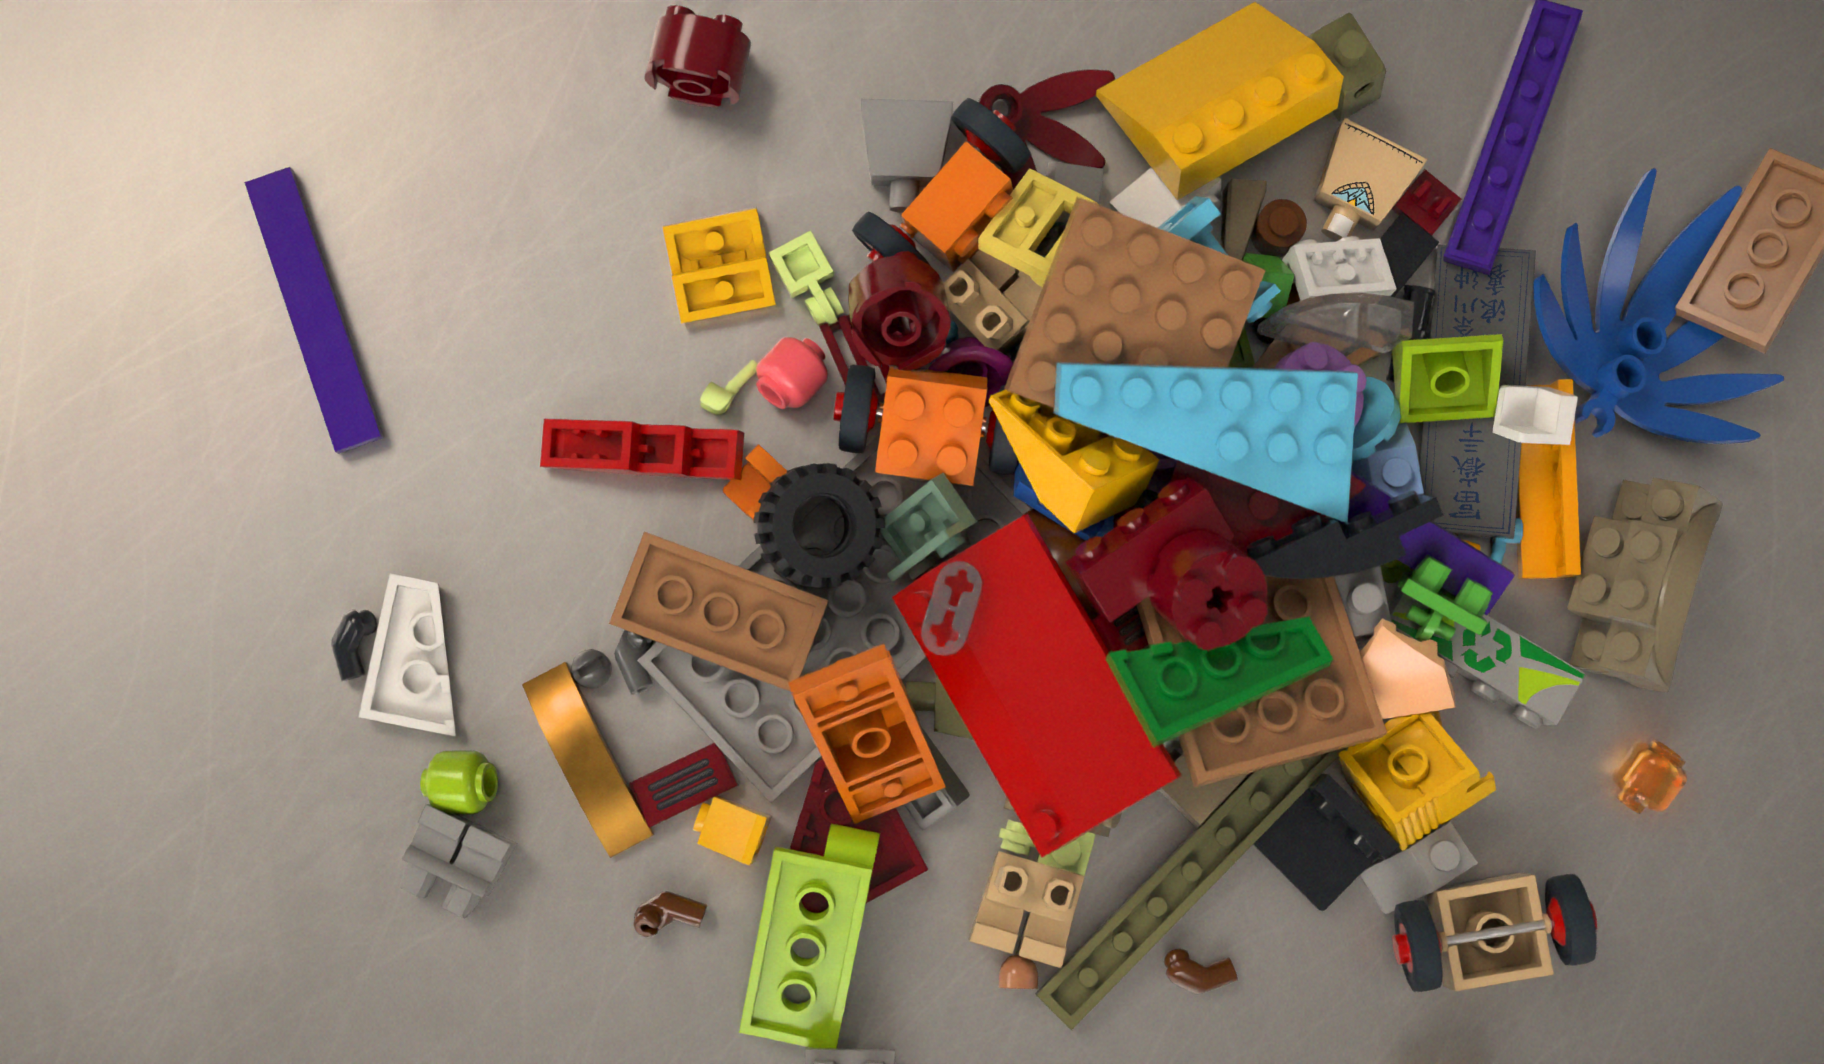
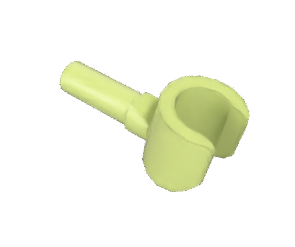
M751 360L729 381L725 389L711 381L700 398V406L715 415L725 414L735 394L756 373L757 363Z

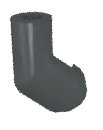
M624 630L614 655L631 695H636L653 686L647 670L637 660L652 647L654 641Z

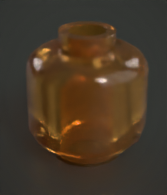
M1653 739L1650 744L1641 741L1636 742L1613 771L1612 779L1616 786L1621 789L1616 796L1617 799L1639 814L1645 808L1654 812L1665 811L1686 784L1687 773L1682 768L1686 761L1675 751L1656 739Z

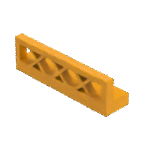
M1558 379L1549 385H1526L1551 387L1574 395L1573 379ZM1575 418L1570 445L1521 443L1516 518H1520L1523 522V537L1521 542L1517 543L1518 579H1566L1581 575Z

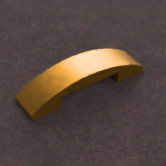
M567 662L523 683L522 686L547 742L576 799L609 857L611 858L655 835L651 827H648L633 792H630L587 708L588 703L577 682L574 680Z

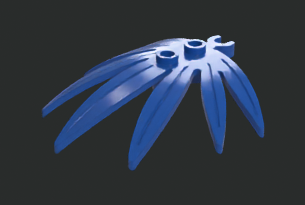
M1653 168L1646 172L1637 184L1620 215L1610 239L1597 290L1595 331L1593 330L1582 262L1578 224L1574 223L1566 229L1561 258V293L1565 316L1545 275L1542 274L1535 278L1533 283L1535 311L1542 337L1552 357L1566 375L1592 394L1587 402L1576 407L1574 418L1577 424L1586 420L1590 413H1592L1597 420V426L1592 433L1595 438L1607 434L1613 429L1615 425V411L1618 415L1642 429L1675 440L1704 444L1751 442L1760 438L1759 432L1709 415L1667 407L1665 405L1694 406L1733 400L1784 381V376L1779 374H1710L1683 377L1669 381H1661L1659 379L1660 373L1693 358L1725 337L1689 320L1668 337L1665 329L1676 315L1675 307L1733 211L1742 192L1741 186H1735L1721 195L1671 241L1643 277L1620 320L1657 170Z

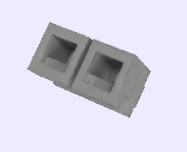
M425 804L418 821L419 827L411 845L407 848L402 858L408 864L405 868L400 888L418 897L427 898L436 877L452 883V886L442 908L462 918H466L481 898L491 894L517 843L479 824L473 825L474 822L458 814L449 815L432 807L430 804Z

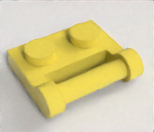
M1029 168L1010 194L1013 199L993 217L979 236L978 249L1030 275L1036 284L1043 287L1063 233L1046 257L1034 251L1062 212L1065 211L1071 214L1077 197L1095 204L1098 203Z

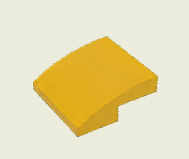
M757 207L663 225L662 228L681 323L776 305Z

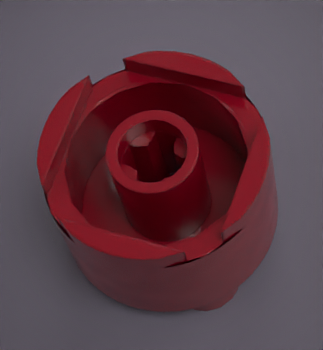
M668 6L665 16L659 18L656 24L644 76L646 83L656 90L657 83L659 82L669 87L668 97L688 104L704 107H721L722 98H730L731 105L737 103L751 48L750 39L741 32L743 23L729 15H716L713 19L695 15L691 9L683 6Z
M901 251L894 256L884 257L870 263L850 281L848 305L852 338L856 349L865 360L881 368L882 364L897 366L898 370L910 371L927 365L941 354L946 345L945 340L949 333L951 319L945 286L934 268L926 262L919 260L914 253Z
M1196 530L1187 532L1170 541L1157 556L1160 562L1154 575L1150 572L1148 579V595L1152 606L1181 635L1201 649L1212 650L1216 647L1236 642L1253 627L1259 626L1266 619L1268 606L1266 604L1267 583L1264 573L1251 557L1226 538L1210 534L1208 531Z

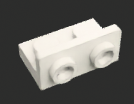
M1350 236L1336 242L1317 243L1316 240L1312 239L1303 240L1290 247L1282 259L1295 274L1294 282L1302 306L1389 299L1396 291L1395 282L1380 238L1360 240L1357 236Z

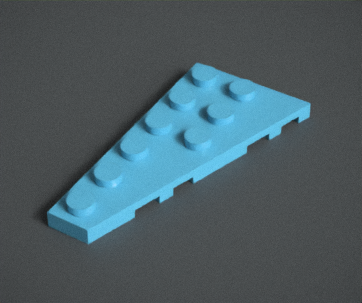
M1057 362L1054 413L1058 416L1346 523L1348 521L1358 373L1331 370Z

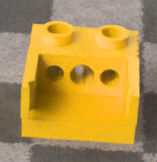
M1438 710L1394 717L1384 724L1387 734L1382 738L1349 746L1348 751L1343 750L1338 753L1346 782L1385 831L1399 844L1398 847L1402 852L1408 848V844L1413 845L1416 839L1421 840L1424 834L1429 835L1431 829H1438L1439 824L1444 825L1496 791L1493 774L1488 771L1485 777L1480 778L1477 767L1442 727Z

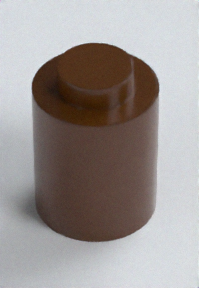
M1277 199L1268 203L1258 215L1251 235V241L1255 249L1262 255L1279 258L1285 256L1290 247L1299 242L1306 231L1307 219L1304 211L1298 204L1287 199Z

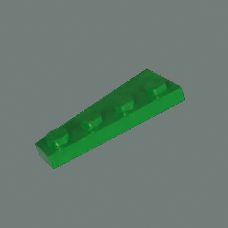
M1309 616L1253 627L1236 642L1216 647L1212 650H1203L1190 641L1175 644L1169 641L1150 645L1148 649L1127 652L1125 649L1109 652L1106 657L1110 669L1153 748L1327 668L1334 660Z

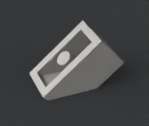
M1448 821L1444 825L1439 824L1436 830L1431 829V833L1429 835L1424 834L1421 840L1416 839L1415 844H1408V848L1403 852L1397 847L1387 859H1377L1359 876L1383 913L1388 914L1395 910L1397 904L1417 900L1438 890L1478 863L1451 821Z

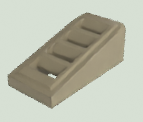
M1231 179L1223 190L1220 245L1229 256L1243 261L1267 190V181Z

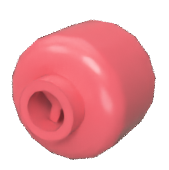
M784 337L756 366V373L759 379L756 382V386L759 392L768 402L779 409L802 407L828 379L827 368L823 362L826 358L825 353L814 341L808 338L800 341L793 337Z

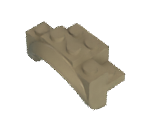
M1653 478L1651 485L1623 480L1612 519L1598 516L1593 518L1581 559V575L1576 576L1567 609L1583 619L1569 663L1577 669L1622 679L1638 688L1669 692L1695 586L1716 522L1719 520L1723 506L1720 500L1698 485Z

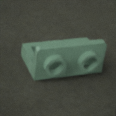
M944 473L931 479L885 516V528H880V532L901 561L897 567L887 574L892 582L907 573L912 580L923 575L937 564L932 557L933 555L938 553L943 558L966 542L961 534L977 522Z

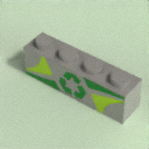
M1443 588L1439 590L1452 599L1456 597ZM1399 589L1389 606L1391 622L1396 624V632L1415 639L1420 625L1406 618L1405 615L1412 604L1428 612L1430 607L1401 592ZM1483 615L1488 623L1481 635L1443 616L1442 621L1456 628L1454 635L1447 641L1434 633L1430 639L1437 642L1438 657L1444 659L1449 677L1454 678L1455 674L1458 673L1473 682L1470 690L1492 703H1496L1498 698L1515 707L1512 715L1531 727L1538 729L1541 723L1545 726L1558 724L1585 678L1586 674L1488 615Z

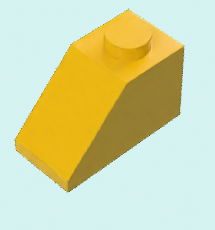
M715 796L711 805L702 803L693 830L701 833L697 844L741 863L752 865L757 860L772 815Z

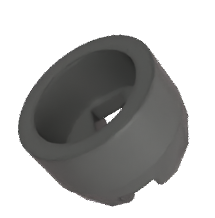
M588 649L580 652L574 658L571 672L574 680L579 685L594 689L603 686L609 680L612 666L609 658L604 653ZM597 659L600 660L602 667L581 677L578 672L579 669L588 666Z

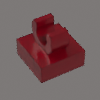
M1424 169L1393 206L1392 210L1398 215L1403 212L1432 236L1462 199Z

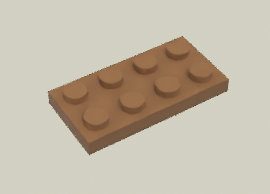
M1769 148L1675 307L1676 315L1766 354L1824 255V169Z
M644 532L609 624L791 692L788 682L801 677L829 600Z

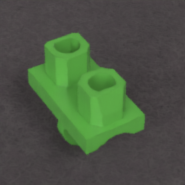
M1429 555L1423 558L1411 575L1404 572L1397 584L1401 587V592L1430 607L1428 612L1412 604L1405 615L1406 618L1420 625L1415 635V639L1420 642L1429 640L1434 633L1447 641L1452 638L1456 628L1442 621L1443 616L1481 635L1488 623L1483 615L1487 610L1492 591L1467 577L1455 599L1448 597L1439 590L1452 569Z

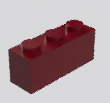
M1189 477L1186 480H1177L1168 484L1159 492L1158 499L1143 509L1136 508L1124 514L1117 521V527L1102 537H1093L1083 542L1076 549V555L1065 562L1094 610L1106 620L1112 622L1149 596L1148 579L1150 572L1154 575L1160 562L1157 556L1163 547L1174 538L1196 530L1208 531L1210 534L1222 536L1229 541L1235 537L1205 487Z

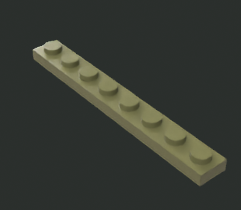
M1346 748L1251 772L1206 818L1205 822L1154 871L1063 964L1062 968L1035 993L1036 996L1072 1030L1339 757L1338 753L1343 750L1345 751Z

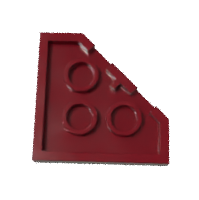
M821 759L816 762L790 850L824 856L831 823L880 833L866 903L928 871V867L896 808L854 824L824 760ZM817 892L807 893L801 898L805 909L813 913L823 912L829 907L826 897Z

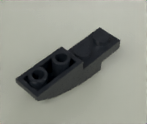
M1409 491L1387 502L1389 509L1373 516L1371 512H1365L1348 519L1347 523H1343L1345 527L1343 531L1338 521L1327 518L1320 519L1318 514L1303 518L1291 525L1292 533L1275 540L1274 536H1267L1246 546L1247 555L1260 566L1264 575L1276 578L1312 579L1352 574L1381 566L1407 555L1399 536L1443 516L1436 497L1417 495L1416 491Z

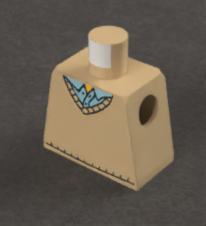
M1344 118L1334 134L1314 199L1318 204L1331 210L1321 230L1322 233L1330 239L1338 241L1342 238L1350 237L1357 223L1370 230H1375L1423 168L1427 159Z

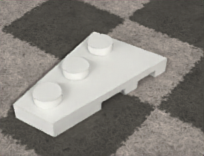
M389 574L359 718L456 736L438 583Z

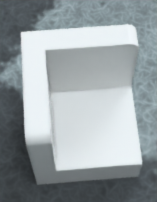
M1502 385L1499 388L1492 433L1521 443L1570 445L1578 396L1551 387Z

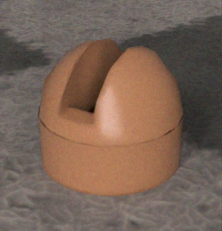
M1018 955L1008 957L1000 968L999 988L1038 989V972L1035 963L1031 959Z

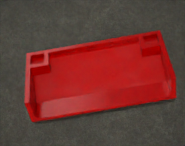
M1029 514L1019 517L928 571L892 596L1042 858L1070 844L1182 776L1164 744L1153 748L1106 661L1109 650Z

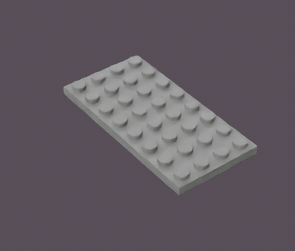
M879 433L866 446L864 453H858L843 468L853 470L857 473L856 477L858 479L866 480L873 487L869 491L873 497H879L882 507L878 508L879 517L882 518L930 480L875 473ZM979 454L973 486L951 483L977 522L961 534L966 540L963 545L943 558L938 553L932 556L937 564L930 570L1031 510L1026 503L1013 496L1014 491L996 472L989 470V464ZM823 496L811 497L794 514L793 533L797 543L804 551L813 555H824L832 552L838 546L844 534V518L841 510L832 500ZM879 532V538L884 540L881 549H875L872 555L875 560L869 568L864 567L860 571L861 575L853 581L847 580L842 582L840 586L818 588L791 583V580L776 574L773 571L775 568L770 563L764 561L760 555L763 553L761 545L738 566L829 600L801 677L832 665L840 659L852 657L881 644H884L887 651L890 652L902 680L926 658L892 596L915 580H912L908 573L894 582L890 580L887 574L897 567L901 561L881 532ZM656 642L637 660L770 803L775 801L821 757L790 691Z

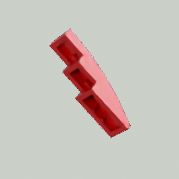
M544 419L540 467L646 476L741 480L745 432L731 429L690 428L683 425L638 424L633 421Z

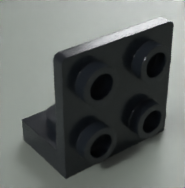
M1321 774L1253 844L1320 911L1326 910L1377 857L1387 859L1399 846L1329 774Z

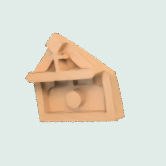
M1381 619L1374 627V636L1362 648L1360 655L1382 719L1455 708V692L1443 658L1438 657L1437 642L1431 639L1419 642L1396 632V624Z

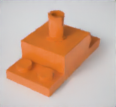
M884 644L852 657L840 659L832 665L788 682L792 696L854 824L946 787L913 704L892 656Z

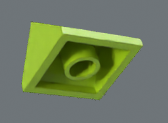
M1502 334L1407 340L1397 344L1392 349L1395 397L1399 402L1401 415L1399 423L1495 417L1503 351Z

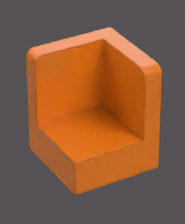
M759 444L745 457L747 463L742 468L741 480H730L723 488V493L753 521L755 512H759L761 503L758 501L762 493L770 489V483L773 480L787 473V470Z

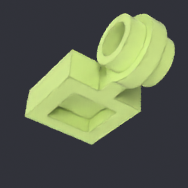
M811 230L769 252V258L791 298L808 290L812 294V297L805 300V303L817 326L828 323L830 326L838 322L837 316L843 314L844 311L831 287L822 291L819 284L834 277V271Z
M1008 819L1006 829H1000L998 837L1003 838L1002 849L1029 856L1031 847H1035L1022 823ZM1088 832L1043 858L1038 854L1036 862L1085 876L1096 834Z

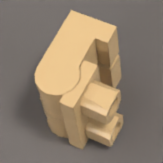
M978 250L971 259H967L944 282L948 308L985 347L994 348L1003 354L1008 353L1022 342L1043 288L1036 284L1030 275L981 250Z
M998 851L968 938L969 941L1013 954L1023 913L1028 911L1016 952L1017 955L1062 968L1066 944L1085 876Z

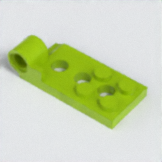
M831 823L824 856L775 846L739 1033L811 1048H837L880 833ZM817 892L826 897L829 907L823 912L813 913L805 909L801 898L807 893ZM808 938L816 942L820 952L813 958H802L795 953L792 944L798 939ZM790 984H801L809 990L811 998L804 1003H793L786 998L783 990Z

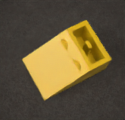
M1008 390L993 394L989 399V403L1039 501L1073 533L1134 506L1142 492L1146 490L1159 462V459L1147 448L1058 416L1054 413L1053 407Z

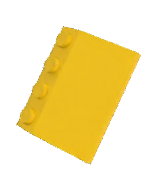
M1253 2L1096 90V96L1173 196L1179 200L1336 110L1344 76L1315 41L1258 3Z

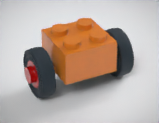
M967 98L954 111L951 119L967 138V142L965 141L901 214L904 223L902 222L899 225L900 228L886 223L883 219L869 211L854 225L852 231L857 239L870 251L867 257L872 262L884 257L894 256L901 251H908L914 253L919 260L929 264L926 258L917 250L916 244L912 240L913 238L953 273L967 259H971L979 250V236L993 217L1013 199L1010 196L1013 191L1011 179L990 161H993L1002 169L1015 174L1031 156V152L1015 133L1016 127L1009 119L997 110L990 111L971 98Z
M850 365L845 392H837L833 421L841 422L838 441L839 450L850 453H864L868 432L875 426V420L878 417L877 423H881L875 473L931 480L944 473L950 483L973 486L980 437H984L985 432H987L986 443L990 448L989 470L996 473L1014 474L1018 458L994 410L990 412L988 422H986L987 417H983L987 394V377L922 368L905 371L898 370L897 366H890L884 403L880 402V406L877 407L878 395L874 390L875 368L864 365ZM1005 385L1000 387L999 392L1006 390L1004 389Z

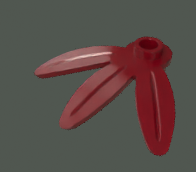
M1098 69L1075 70L1049 77L1026 88L1021 93L1012 86L999 84L989 87L980 96L978 102L992 112L993 104L998 99L1007 103L1008 113L1005 117L1016 127L1015 133L1025 144L1027 140L1042 152L1067 164L1103 168L1105 166V158L1088 140L1071 128L1042 116L1040 113L1074 106L1095 97L1096 90L1115 80L1113 72ZM1032 156L1015 174L1001 168V171L1011 179L1013 190L1029 168L1037 172Z

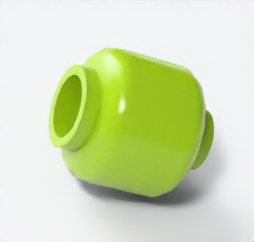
M442 751L437 753L430 761L428 768L423 770L420 787L423 796L428 797L430 805L449 815L477 814L483 811L488 802L493 801L498 788V775L495 766L489 763L485 755L478 751Z

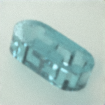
M952 562L941 569L922 624L921 636L926 647L937 655L949 656L956 654L965 645L982 593L983 582L980 573L967 562ZM962 570L968 572L967 580L974 584V589L971 593L963 592L958 606L955 607L949 605L952 588L945 584L948 576L957 577L959 571ZM948 610L955 612L952 629L959 632V637L957 641L948 640L945 648L937 646V637L930 634L933 624L937 626L943 624Z

